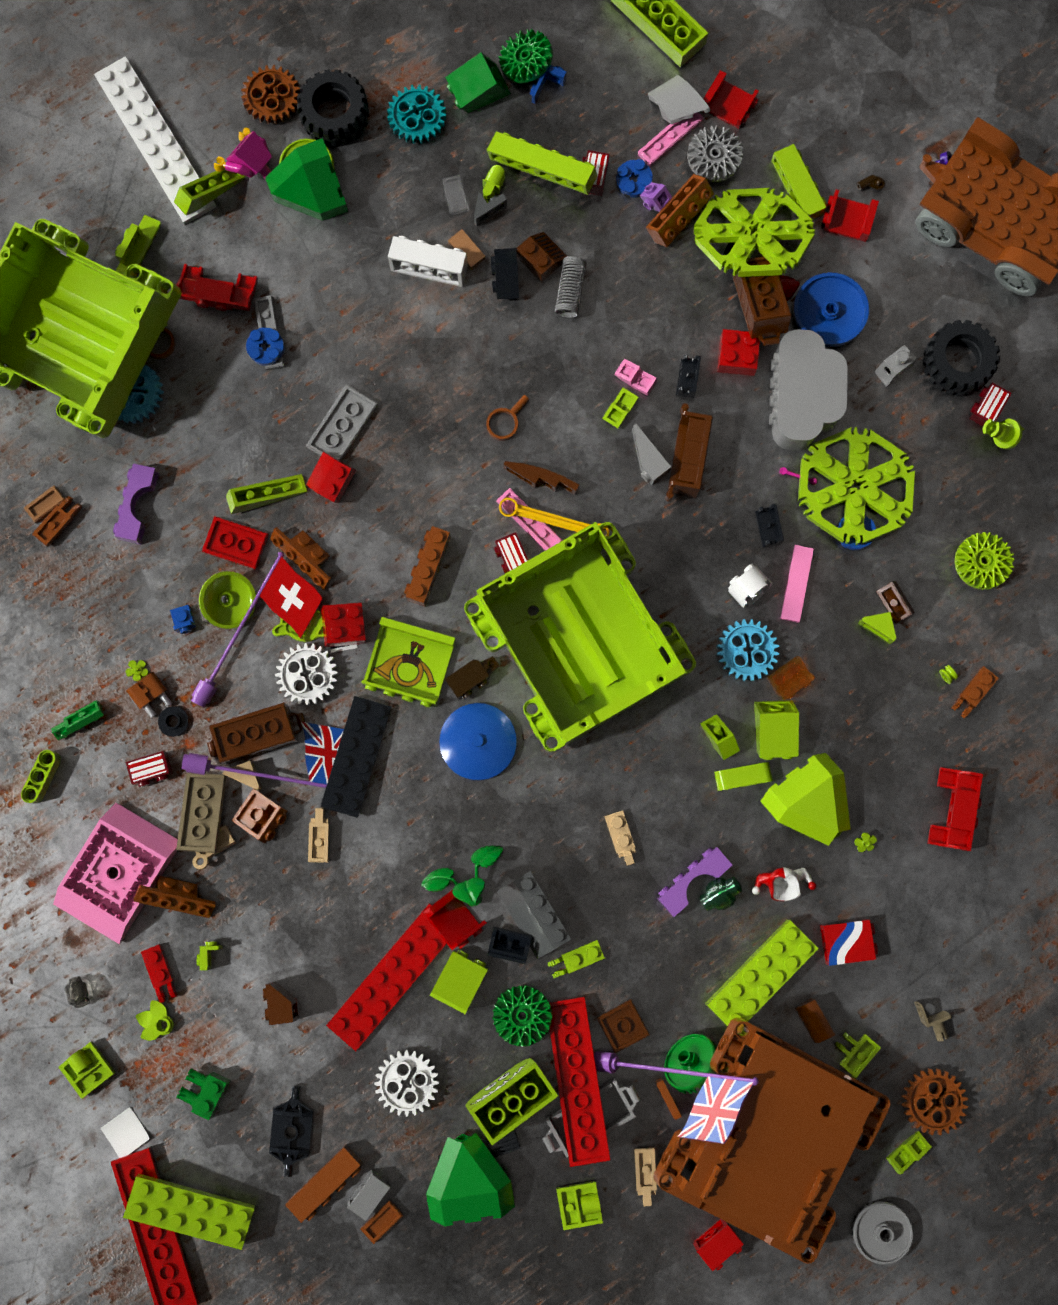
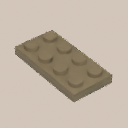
M186 774L176 850L217 853L226 784L225 775Z

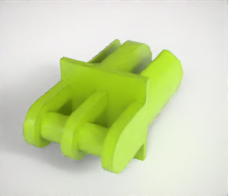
M500 165L492 166L485 180H482L484 188L483 198L487 203L494 197L495 193L500 195V189L505 181V171Z

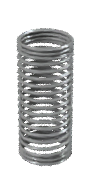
M567 256L563 259L562 274L555 306L556 314L562 317L573 318L578 316L581 291L587 264L580 257Z

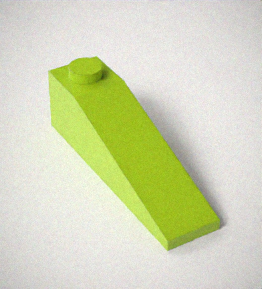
M225 169L221 172H212L180 186L174 203L185 215L201 209L244 180L245 176Z
M302 474L229 489L226 499L231 514L307 493Z

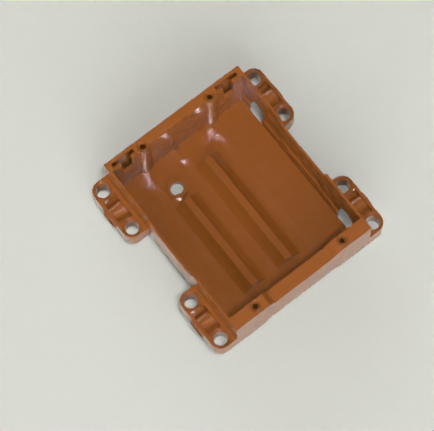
M741 1017L734 1018L730 1021L723 1037L719 1041L718 1047L710 1061V1067L715 1074L750 1079L757 1077L759 1082L757 1085H753L745 1099L735 1128L725 1144L681 1138L678 1135L683 1129L677 1130L673 1134L654 1172V1181L663 1191L809 1264L818 1257L835 1222L836 1213L827 1204L854 1149L857 1148L864 1151L871 1147L890 1108V1100L879 1091ZM745 1045L754 1049L746 1066L738 1062ZM878 1098H880V1103L876 1106ZM824 1105L831 1107L828 1115L821 1113ZM862 1135V1140L858 1142L860 1136ZM690 1158L697 1165L688 1181L681 1173ZM824 1210H826V1214L823 1217H821Z

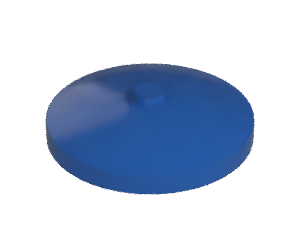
M822 273L807 280L799 289L793 305V316L798 329L816 332L821 336L826 347L841 346L854 340L863 330L869 315V303L864 290L852 278L840 273Z
M473 703L458 708L447 718L440 733L439 743L442 757L453 772L463 778L480 781L499 775L509 766L515 755L517 739L514 726L505 713L492 705Z

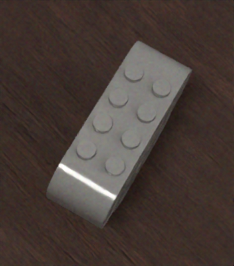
M796 329L789 331L783 336L773 359H771L770 366L771 371L774 372L773 377L770 379V389H773V394L770 396L769 404L773 409L772 414L769 416V425H772L774 441L786 450H805L809 448L820 433H827L837 426L847 408L848 366L846 359L838 351L825 349L823 339L816 332Z

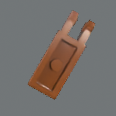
M67 496L59 506L52 510L32 535L49 547L73 520V517L80 512L82 506L77 503L66 513L63 510L67 509L73 501L72 497Z
M985 666L981 667L959 694V698L951 708L955 711L965 701L969 705L962 711L961 716L963 718L967 717L999 678Z

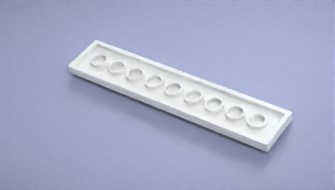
M126 56L96 72L94 76L184 225L216 208L214 201H211L201 209L185 215L174 203L179 187L199 179V176Z

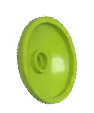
M223 571L212 575L203 584L199 594V606L203 616L209 623L219 628L232 629L239 627L256 594L251 582L246 577L236 572ZM223 596L227 597V600L225 602H222L221 600ZM254 606V608H253L251 614L249 615L248 619L252 616V614H253V612H254V609H255V606Z

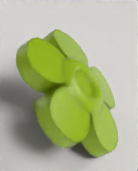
M134 660L128 663L130 668L126 669L125 673L128 677L133 676L134 681H140L141 676L145 677L148 675V670L144 668L146 663L143 660H139L137 664Z
M865 832L862 833L861 838H856L854 843L859 852H864L866 849L867 851H872L874 849L873 844L877 842V839L874 835L870 836L869 833Z

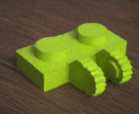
M845 1032L842 1036L853 1044L854 1047L849 1052L839 1042H836L835 1046L846 1055L840 1062V1065L854 1078H857L881 1047L866 1034L857 1042Z

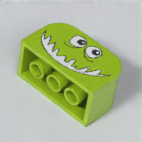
M528 1058L513 1066L475 1094L465 1107L491 1145H494L557 1098L558 1095L536 1062Z

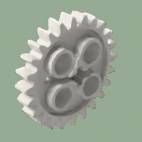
M307 643L304 644V648L297 644L296 651L290 647L291 654L288 655L284 652L283 654L286 659H279L282 666H276L280 673L275 674V676L281 678V680L277 681L276 684L283 685L279 690L281 692L287 691L284 695L286 698L292 695L291 702H295L298 699V704L301 705L304 700L306 705L309 706L310 700H312L316 705L317 698L324 701L323 695L330 696L328 690H335L331 684L338 682L333 678V676L339 674L337 671H333L337 664H331L334 658H327L329 652L325 651L322 653L323 647L320 646L316 650L315 644H312L311 648H309ZM302 658L305 660L306 669L311 673L309 674V680L313 687L312 691L309 689L307 678L303 676L305 670L301 662ZM312 658L318 659V664L315 667L309 666V661ZM296 663L299 664L298 672L292 673L290 670L291 666ZM317 676H323L324 680L321 685L314 684ZM298 682L305 683V688L302 691L296 690Z
M406 1049L404 1055L399 1050L397 1057L390 1054L391 1061L384 1059L383 1062L386 1066H379L378 1068L382 1073H376L375 1075L380 1079V1081L374 1083V1085L380 1086L375 1093L382 1094L378 1100H385L386 1102L383 1107L385 1108L390 1105L391 1113L397 1109L398 1116L402 1111H405L406 1117H408L409 1111H412L414 1116L417 1114V1109L424 1112L423 1105L430 1107L431 1104L428 1099L435 1100L436 1097L432 1092L436 1093L439 1090L434 1087V1085L439 1084L438 1080H434L438 1072L432 1073L435 1065L429 1066L430 1058L424 1061L423 1053L417 1057L416 1050H414L412 1055H409L408 1049ZM406 1064L409 1069L408 1073L401 1074L398 1066ZM413 1067H416L417 1070L410 1080L412 1086L408 1085L402 1097L398 1099L397 1096L404 1085L402 1079L406 1080ZM423 1074L426 1082L423 1084L417 1083L415 1076ZM396 1082L399 1086L398 1091H390L388 1084ZM413 1092L416 1095V1100L413 1102L408 1101L405 1097L406 1093Z

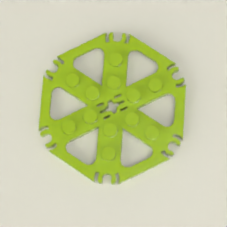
M770 188L729 189L727 192L722 191V198L718 197V195H715L714 199L712 197L694 224L695 244L720 270L724 267V272L726 273L728 269H733V276L737 274L738 277L782 275V273H787V266L792 270L795 269V265L798 267L815 236L813 220L787 194L783 198L784 192H781L780 195H774L775 189H771L769 193ZM760 196L762 201L752 215L737 200L738 197ZM785 205L799 217L797 220L773 221L779 209ZM717 209L731 223L710 224L707 222V219L712 211ZM802 239L795 252H788L777 241ZM736 242L727 255L719 254L710 244ZM757 249L771 264L748 265L747 262L754 250Z
M851 427L813 443L808 449L813 454L812 456L806 453L803 455L800 465L798 501L802 500L799 506H808L809 509L803 512L804 515H807L806 518L841 543L844 542V536H846V544L850 542V537H853L856 540L855 545H858L861 539V545L900 529L905 524L901 516L910 517L913 512L915 470L910 472L914 466L907 467L904 465V462H907L909 457H904L906 453L871 429L869 430V436H867V428L860 435L857 433V427H855L851 434ZM845 439L849 441L848 467L826 452V447ZM871 443H877L892 454V460L868 470L869 445ZM813 468L835 484L817 492H810L808 490L809 470ZM903 478L906 481L905 500L898 502L878 487ZM854 482L856 484L862 483V485L859 487V490L857 488H851ZM845 502L844 525L842 528L834 526L821 516V511ZM865 505L886 518L888 524L873 531H867L864 528Z

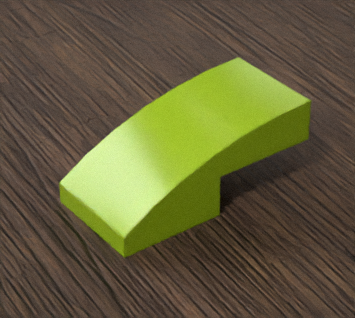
M622 388L602 419L619 428L639 397Z
M917 1131L893 1150L886 1159L898 1174H903L914 1161H919L932 1147L922 1134Z

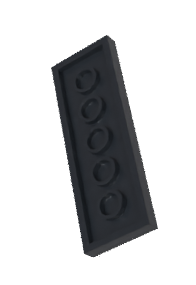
M354 696L322 799L321 808L358 818L391 706Z

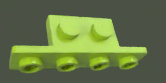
M144 215L139 226L132 223L126 229L124 239L115 251V256L120 262L116 272L124 275L126 269L131 264L141 265L161 226L160 221Z

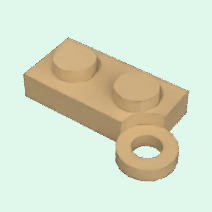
M225 825L220 828L217 853L195 852L196 856L193 858L192 863L196 869H205L208 866V859L236 843L228 826ZM200 858L204 860L202 865L197 864Z

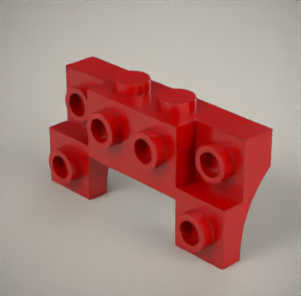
M184 264L181 277L176 284L181 289L179 299L194 301L201 308L215 307L219 311H233V308L250 310L252 296L255 295L257 276L251 277L239 273L236 285H234L232 282L203 278V267L200 266L198 268Z
M940 767L937 787L952 790L946 827L930 825L927 844L971 851L974 829L978 826L977 810L980 809L982 802L979 797L983 774Z

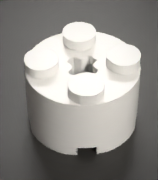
M753 564L748 565L744 569V574L740 577L738 575L729 582L728 592L744 609L746 605L748 607L765 594L763 592L765 587L769 589L772 586L769 578Z

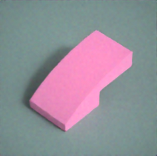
M626 359L622 361L615 372L616 377L647 396L658 381L656 377L642 371L640 366Z

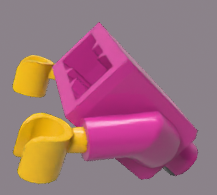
M246 127L243 129V133L239 132L238 138L241 142L226 158L227 162H225L223 157H217L214 169L218 172L225 169L249 178L259 173L265 179L272 171L266 165L272 157L271 153L269 152L266 140L258 136L255 131L250 133V129Z

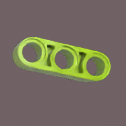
M43 750L38 755L21 791L23 801L37 804L43 800L61 762V757L57 752ZM51 754L53 761L47 764L46 758ZM43 772L45 777L43 781L39 782L38 775ZM32 790H35L36 796L31 800L29 794Z
M769 762L714 772L718 791L773 781Z

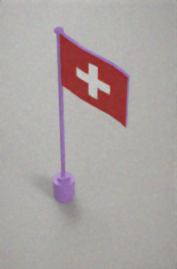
M283 552L277 553L278 557L210 679L205 678L204 681H199L191 695L193 696L192 702L205 708L206 704L209 705L217 690L214 687L216 683L213 680L259 597L264 600L276 615L295 630L300 639L302 638L323 599L309 582L291 568L283 558Z

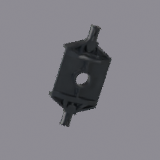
M292 1086L291 1098L273 1108L269 1153L283 1162V1177H292V1165L310 1155L314 1109L299 1099L300 1086ZM287 1127H293L296 1130L295 1137L289 1138L286 1135L285 1130Z

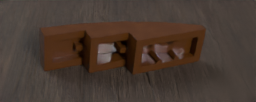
M505 461L503 464L504 470L534 488L540 482L554 492L559 486L574 495L579 490V484L547 469Z

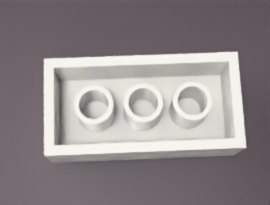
M393 236L388 254L391 271L463 287L468 268L467 254L463 250L458 248L448 249L440 244L430 245L423 240L413 241L405 236Z

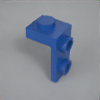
M550 65L547 71L537 78V84H534L531 88L532 103H536L546 80L564 86L567 71H564L559 66Z

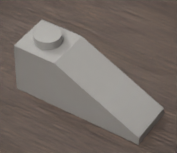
M634 424L632 434L640 471L642 472L641 476L646 482H650L653 485L670 472L671 466L639 426Z

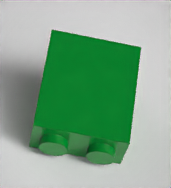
M482 52L445 77L448 82L447 88L456 98V106L467 113L511 94L497 64Z

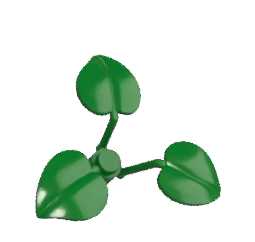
M484 846L472 854L471 861L476 864L475 878L458 883L452 878L454 875L452 869L440 868L428 874L422 881L421 886L428 891L438 892L448 887L450 882L455 884L452 891L455 898L467 903L469 906H477L482 902L481 894L485 888L484 880L479 878V867L486 868L493 865L503 853V847Z

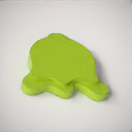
M317 609L301 639L295 630L281 618L280 623L272 629V633L276 637L290 636L299 642H311L317 638H324L322 614Z

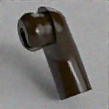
M870 175L857 182L856 185L860 191L867 187L880 190L885 187V181L880 177Z

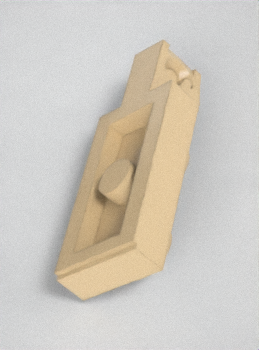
M315 808V818H311L309 823L308 862L328 863L330 823L329 818H325L324 808Z
M623 810L604 816L616 854L618 853L619 858L624 856L626 866L634 864L632 853L636 852L635 845Z
M634 1148L636 1190L638 1195H642L643 1205L652 1206L651 1195H656L657 1184L653 1176L656 1170L655 1148Z

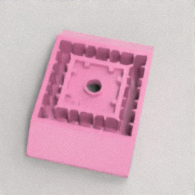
M115 803L100 818L61 881L53 905L116 943L121 944L144 906L142 903L134 902V896L139 885L155 888L158 877L163 875L177 852L178 839L120 804ZM112 867L118 870V876L114 879L109 876V870Z

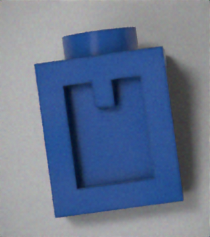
M189 605L170 610L174 623L173 629L177 633L186 634L196 627Z

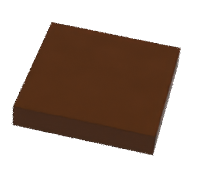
M631 999L596 1017L615 1053L650 1035Z

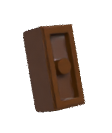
M892 581L876 591L888 612H891V617L896 624L915 613L896 581Z

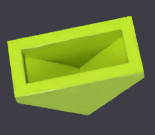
M891 612L863 617L858 622V624L889 644L896 640Z

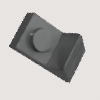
M478 193L474 214L476 226L507 207V199L504 194L492 197L487 203L481 193Z

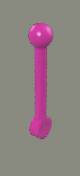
M785 467L779 470L781 475L787 474L800 478V474L787 471ZM808 477V481L812 485L817 484V478Z

